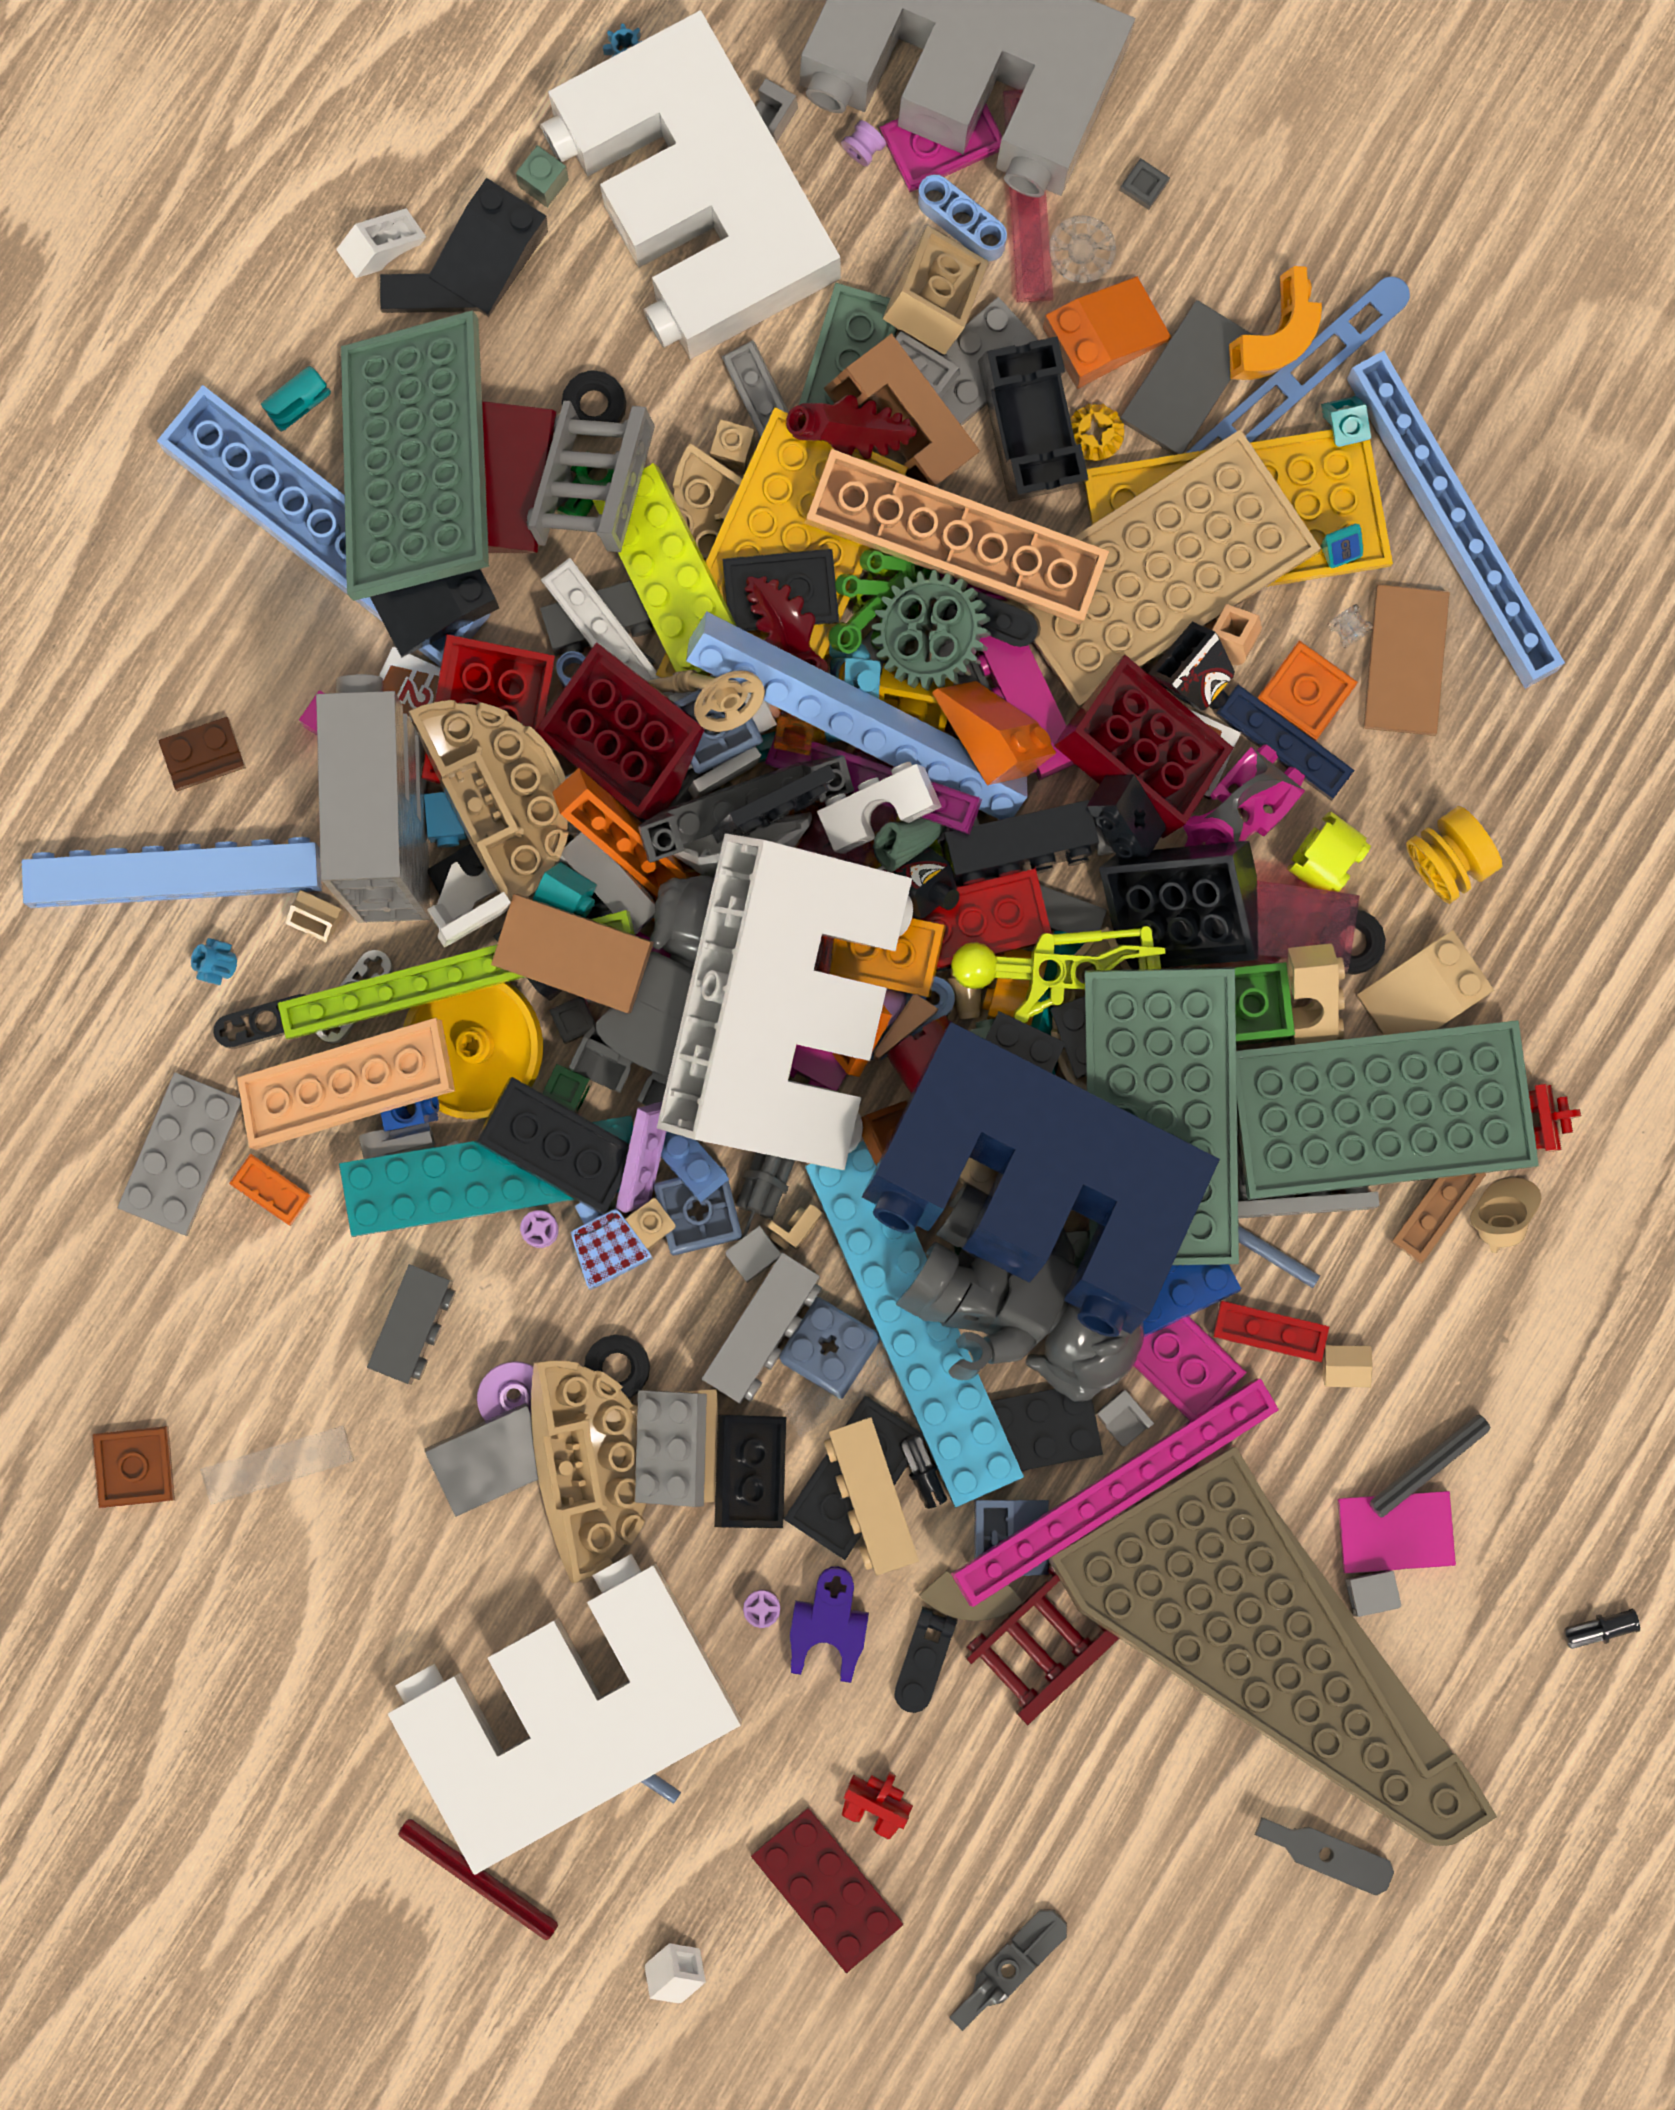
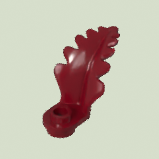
M846 395L832 405L825 403L800 404L793 407L786 418L787 429L794 438L802 441H826L834 450L850 456L853 455L856 448L863 459L871 458L874 446L882 456L888 454V445L892 450L898 451L900 449V441L902 444L907 445L909 438L915 436L917 432L916 428L910 425V419L907 418L902 421V413H895L890 418L892 413L890 407H885L879 414H876V402L869 400L861 408H858L857 398L854 395Z
M766 576L760 578L748 577L746 579L747 586L744 589L750 593L747 595V600L756 603L751 606V611L754 614L763 616L756 622V627L758 630L769 634L764 641L829 673L827 662L810 647L815 616L811 612L800 614L804 604L802 596L788 600L791 592L789 585H784L778 590L779 581L777 579H772L766 583Z

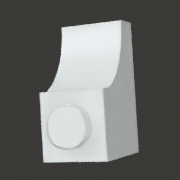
M406 208L356 223L336 250L353 275L359 278L381 271L399 255L420 246L426 236Z

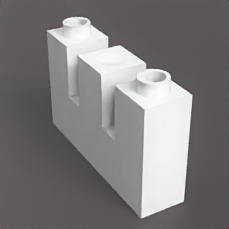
M701 10L548 91L554 117L540 124L543 134L557 160L562 163L576 155L587 177L661 137L667 143V149L600 184L604 207L638 268L712 228L715 229L721 241L652 277L657 302L643 310L663 348L679 340L691 360L841 279L840 255Z
M725 833L657 1129L694 1140L845 1171L848 1154L858 1146L862 1135V1119L858 1113L861 1097L791 1081L788 1078L796 1044L870 1061L887 988L814 971L822 935L855 944L896 951L898 938L906 932L913 916V903L908 896L912 878L767 840Z
M630 1554L592 1575L602 1594L587 1603L629 1679L628 1682L605 1695H600L559 1618L488 1657L492 1668L530 1736L505 1751L500 1746L461 1672L444 1681L436 1665L433 1664L395 1685L404 1704L389 1712L388 1716L474 1875L741 1726L742 1719L657 1564L641 1571L633 1555Z

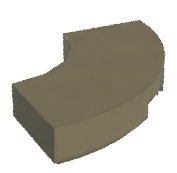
M947 1570L919 1594L926 1603L937 1611L953 1618L968 1621L997 1618L1013 1611L1024 1603L1013 1589L1007 1585L976 1606H969L951 1573Z

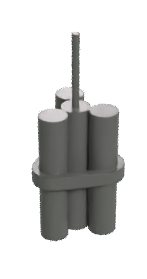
M755 1153L749 1170H745L742 1176L745 1181L735 1204L736 1207L742 1210L751 1211L742 1238L747 1235L755 1213L766 1219L773 1220L782 1194H787L789 1186L786 1183L795 1160Z

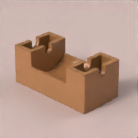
M892 333L845 368L823 388L834 403L846 395H854L857 398L858 407L872 400L876 402V414H879L885 407H890L892 409L890 418L895 413H902V421L907 418L910 419V425L917 430L916 435L909 438L907 445L902 444L900 441L899 449L907 460L903 464V466L908 467L905 473L907 477L935 487L980 452L979 448Z

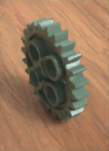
M933 570L928 580L925 574L919 571L916 583H913L906 576L904 577V589L901 590L895 585L891 586L895 594L893 599L884 596L881 598L888 607L886 610H875V614L882 618V623L873 624L872 629L881 633V636L873 639L872 643L877 647H884L876 656L882 661L888 660L884 666L885 670L890 673L897 670L894 678L900 682L908 677V685L915 688L921 680L922 688L929 691L933 681H935L939 688L945 687L946 678L958 684L957 673L960 671L970 676L971 672L967 666L969 662L980 665L981 661L975 653L977 650L987 651L988 649L980 642V638L991 636L987 629L981 627V625L990 621V617L986 614H979L986 607V604L982 600L974 601L978 592L974 588L966 590L968 583L962 578L954 584L955 578L946 573L941 581L940 573ZM936 599L932 612L931 601ZM921 604V614L917 618L910 620L908 613L911 607ZM952 605H957L958 611L956 616L949 621H944L943 615L945 610ZM933 624L937 626V630L931 631L929 636L925 634L926 630L932 629ZM912 640H918V650L914 654L906 656V645ZM953 641V652L947 657H941V647L946 642ZM930 651L932 654L931 661L926 662V658L928 657Z

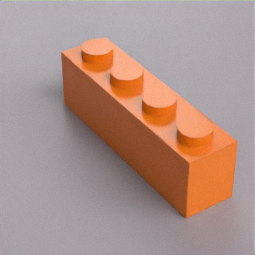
M580 768L552 792L560 814L656 897H658V889L661 884L670 878L683 879L687 876L681 860L673 855L651 863L648 862L638 829L642 822Z

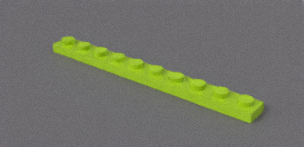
M624 910L591 919L635 935L630 911ZM497 945L279 1002L278 1007L286 1039H294L524 978V976L491 965Z

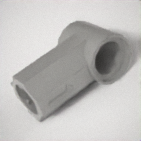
M429 1122L394 1131L384 1132V1129L359 1136L363 1159L436 1148Z

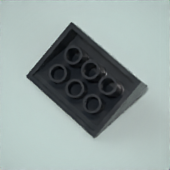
M1249 841L1156 849L1152 851L1149 858L1119 859L1115 854L1099 867L1113 930L1140 929L1143 926L1150 927L1154 947L1165 948V954H1160L1161 968L1252 961L1258 958L1257 873ZM1140 936L1115 938L1118 945L1141 946ZM1138 957L1126 959L1132 970L1139 969Z

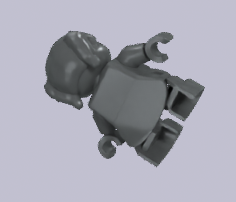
M701 875L686 879L674 877L659 886L658 897L655 902V926L650 941L654 942L653 948H663V950L670 954V957L668 958L654 951L650 953L632 1012L625 1013L610 1008L596 1022V1026L593 1025L584 1035L569 1066L571 1071L621 1093L630 1074L631 1064H638L652 1071V1075L646 1080L637 1101L646 1106L663 1102L715 877ZM586 999L588 1004L592 1002L591 1000Z
M966 1182L950 1201L949 1206L954 1209L936 1235L956 1247L963 1248L988 1194ZM1064 1228L1048 1261L1030 1283L964 1249H961L957 1255L935 1241L926 1252V1255L929 1257L920 1273L896 1303L897 1306L924 1321L940 1322L945 1327L978 1331L988 1335L982 1338L973 1332H963L956 1340L958 1348L968 1350L973 1358V1362L960 1359L948 1370L950 1376L957 1380H969L975 1377L987 1363L998 1364L1020 1361L1046 1336V1355L1030 1354L1027 1356L1025 1364L1029 1368L1038 1371L1057 1392L1064 1394L1074 1402L1093 1399L1101 1389L1110 1388L1124 1379L1134 1366L1144 1341L1143 1322L1132 1334L1121 1330L1117 1337L1104 1336L1081 1324L1077 1319L1080 1308L1064 1301L1077 1272V1267L1074 1265L1075 1250Z

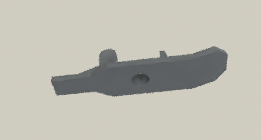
M1261 1817L1254 1834L1285 1847L1294 1862L1376 1896L1388 1889L1394 1875L1390 1860L1311 1827L1294 1828L1292 1830ZM1328 1847L1330 1849L1329 1858L1321 1860L1319 1857L1320 1851Z
M1040 1909L976 1975L973 1993L949 2018L963 2031L987 2006L1003 2003L1046 1957L1067 1938V1922L1055 1910ZM1005 1964H1012L1015 1967V1973L1011 1977H1005L1001 1973V1969Z

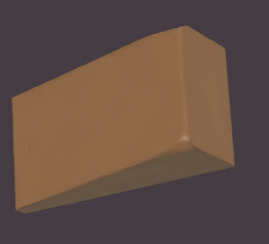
M913 994L874 1051L873 1058L879 1061L891 1049L931 1019L939 1009L919 995Z

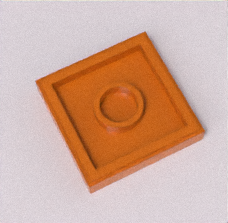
M1298 641L1257 699L1316 741L1358 682L1301 641Z

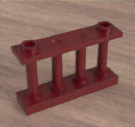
M1052 1566L1047 1570L1051 1576L1023 1604L1017 1607L988 1636L981 1632L966 1646L970 1652L965 1656L967 1661L972 1664L980 1657L1019 1699L1017 1704L1020 1708L1016 1711V1714L1027 1726L1120 1639L1098 1625L1102 1631L1090 1640L1088 1636L1084 1638L1045 1596L1060 1581ZM1033 1606L1072 1646L1071 1652L1075 1656L1065 1666L1061 1662L1056 1663L1018 1622ZM1006 1631L1046 1673L1044 1678L1048 1682L1038 1691L1033 1687L1029 1689L990 1647Z

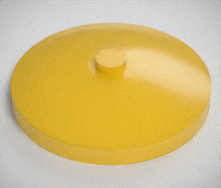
M505 982L409 1009L403 1027L433 1018L442 1020L455 1091L437 1096L440 1112L461 1119L487 1118L510 1077H514L529 1087L533 1086L543 1057L542 1030L532 1005L520 990L511 983Z

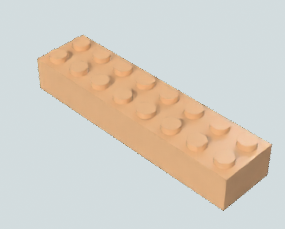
M834 449L830 451L805 521L807 525L932 571L936 570L943 575H946V573L950 574L957 580L962 578L968 584L1079 625L1085 620L1109 553L1105 549Z

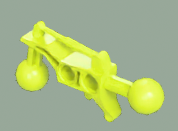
M1143 926L1140 929L1106 932L1096 930L1052 935L1043 933L1039 936L1031 952V958L995 956L993 950L988 946L974 942L967 943L956 951L953 955L951 968L956 981L969 989L984 988L994 978L1029 980L1025 1000L1013 1014L1015 1019L1026 1023L1029 1018L1043 1012V1009L1053 1004H1062L1064 988L1085 990V983H1081L1076 977V969L1079 964L1089 962L1094 970H1111L1124 959L1138 957L1139 969H1161L1160 954H1165V948L1154 947L1152 930L1148 926ZM1140 936L1141 946L1118 945L1095 956L1054 954V945L1102 941V939ZM1045 960L1054 961L1058 968L1055 978L1049 981L1043 980L1039 975V967ZM1050 987V997L1039 1002L1040 997Z

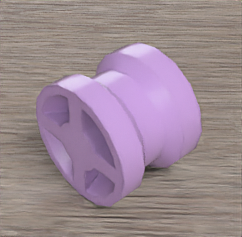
M860 120L855 125V132L851 136H846L841 141V145L851 158L866 167L872 162V155L886 146V141L872 125Z
M535 1210L523 1218L520 1232L523 1239L529 1245L536 1248H545L556 1241L559 1234V1226L556 1219L550 1213L543 1210Z
M761 1589L754 1591L747 1597L744 1602L743 1612L746 1620L751 1625L765 1628L776 1622L781 1607L775 1594Z

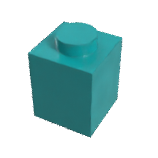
M560 862L544 872L533 899L586 918L595 903L592 895L597 884Z

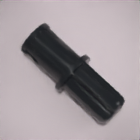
M915 1434L906 1437L900 1442V1446L911 1470L909 1477L911 1480H915L925 1508L937 1507L931 1492L934 1493L940 1505L947 1501V1496L944 1494L935 1472L937 1466L931 1462L921 1436Z
M1633 1608L1606 1617H1602L1599 1614L1596 1615L1595 1620L1566 1627L1564 1629V1637L1568 1647L1572 1649L1599 1641L1607 1644L1611 1638L1640 1632V1622Z

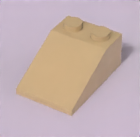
M927 225L890 298L883 320L923 342L926 346L945 355L966 326L989 261Z
M1452 930L1356 996L1381 1033L1389 1035L1438 1029L1495 990L1454 930Z

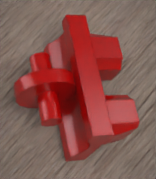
M1535 1085V1090L1529 1091L1531 1113H1539L1541 1126L1534 1127L1536 1148L1545 1149V1151L1549 1152L1560 1151L1562 1147L1557 1121L1561 1123L1562 1134L1573 1133L1571 1119L1581 1117L1580 1109L1570 1110L1568 1097L1566 1096L1557 1098L1559 1112H1556L1552 1085Z
M889 1772L884 1781L871 1775L868 1782L853 1775L843 1797L845 1803L842 1816L853 1822H860L865 1811H868L878 1816L873 1827L876 1834L886 1839H891L899 1828L904 1829L913 1805L901 1800L904 1791L892 1785L896 1777L895 1774Z

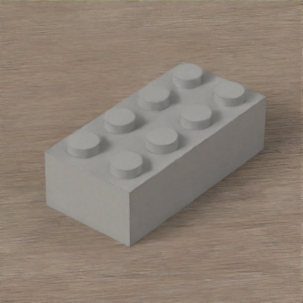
M781 1253L702 1377V1380L740 1404L744 1398L751 1402L762 1385V1382L757 1379L764 1367L769 1370L773 1368L782 1352L781 1349L777 1348L784 1335L791 1338L802 1321L797 1316L804 1304L811 1307L822 1290V1287L818 1285L820 1276L786 1254Z

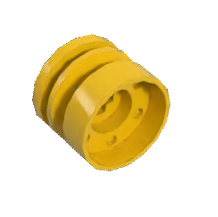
M1457 806L1437 821L1441 836L1433 829L1427 827L1421 832V837L1415 835L1406 842L1407 851L1420 877L1437 896L1448 904H1451L1460 897L1459 891L1465 894L1471 889L1468 874L1475 880L1482 882L1503 867L1500 854L1488 833L1478 820L1461 806Z

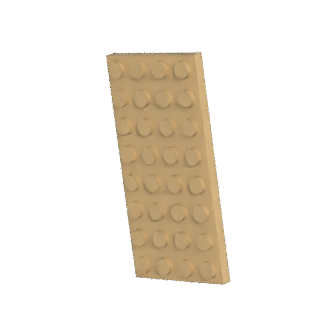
M1240 429L1073 537L1109 551L1085 620L1080 625L1006 598L1009 603L1031 611L1037 616L1040 621L1041 630L1034 644L1076 707L1080 708L1122 656H1128L1140 668L1165 653L1192 621L1205 627L1220 616L1226 604L1234 607L1320 552L1321 547Z

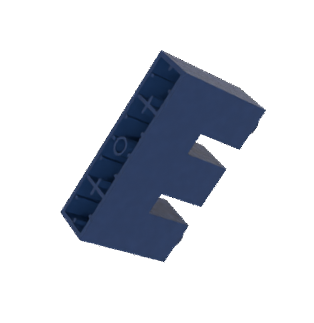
M950 1022L935 1046L862 1194V1198L876 1204L873 1215L878 1221L893 1230L902 1233H913L916 1226H919L929 1231L945 1209L969 1157L999 1173L962 1249L1029 1283L1048 1261L1071 1210L1099 1223L1064 1301L1080 1308L1077 1319L1085 1327L1104 1336L1117 1337L1121 1330L1132 1334L1150 1315L1220 1159Z

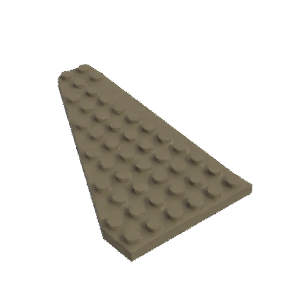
M1236 1446L1070 1544L1048 1559L1079 1612L1422 1842L1434 1846L1453 1845L1497 1818L1472 1775L1456 1753L1453 1754L1269 1502Z

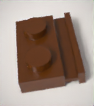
M228 717L158 740L177 792L246 768Z

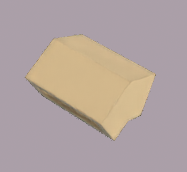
M300 890L296 900L291 904L285 923L327 942L334 934L344 911Z
M1325 1345L1322 1374L1325 1387L1371 1388L1373 1370L1371 1346Z

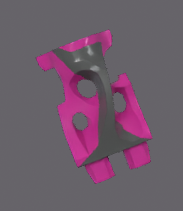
M1264 744L1257 750L1251 747L1211 793L1210 797L1213 800L1218 799L1223 803L1204 815L1190 817L1183 826L1188 836L1184 847L1203 845L1204 842H1206L1205 845L1246 841L1249 836L1256 832L1265 836L1285 817L1305 790L1301 785L1305 775L1295 767H1289L1283 773L1273 765L1278 756L1276 751L1267 744ZM1232 784L1237 785V790L1234 793H1230L1227 790ZM1263 806H1271L1273 812L1271 814L1265 813ZM1237 808H1241L1242 818L1239 815Z

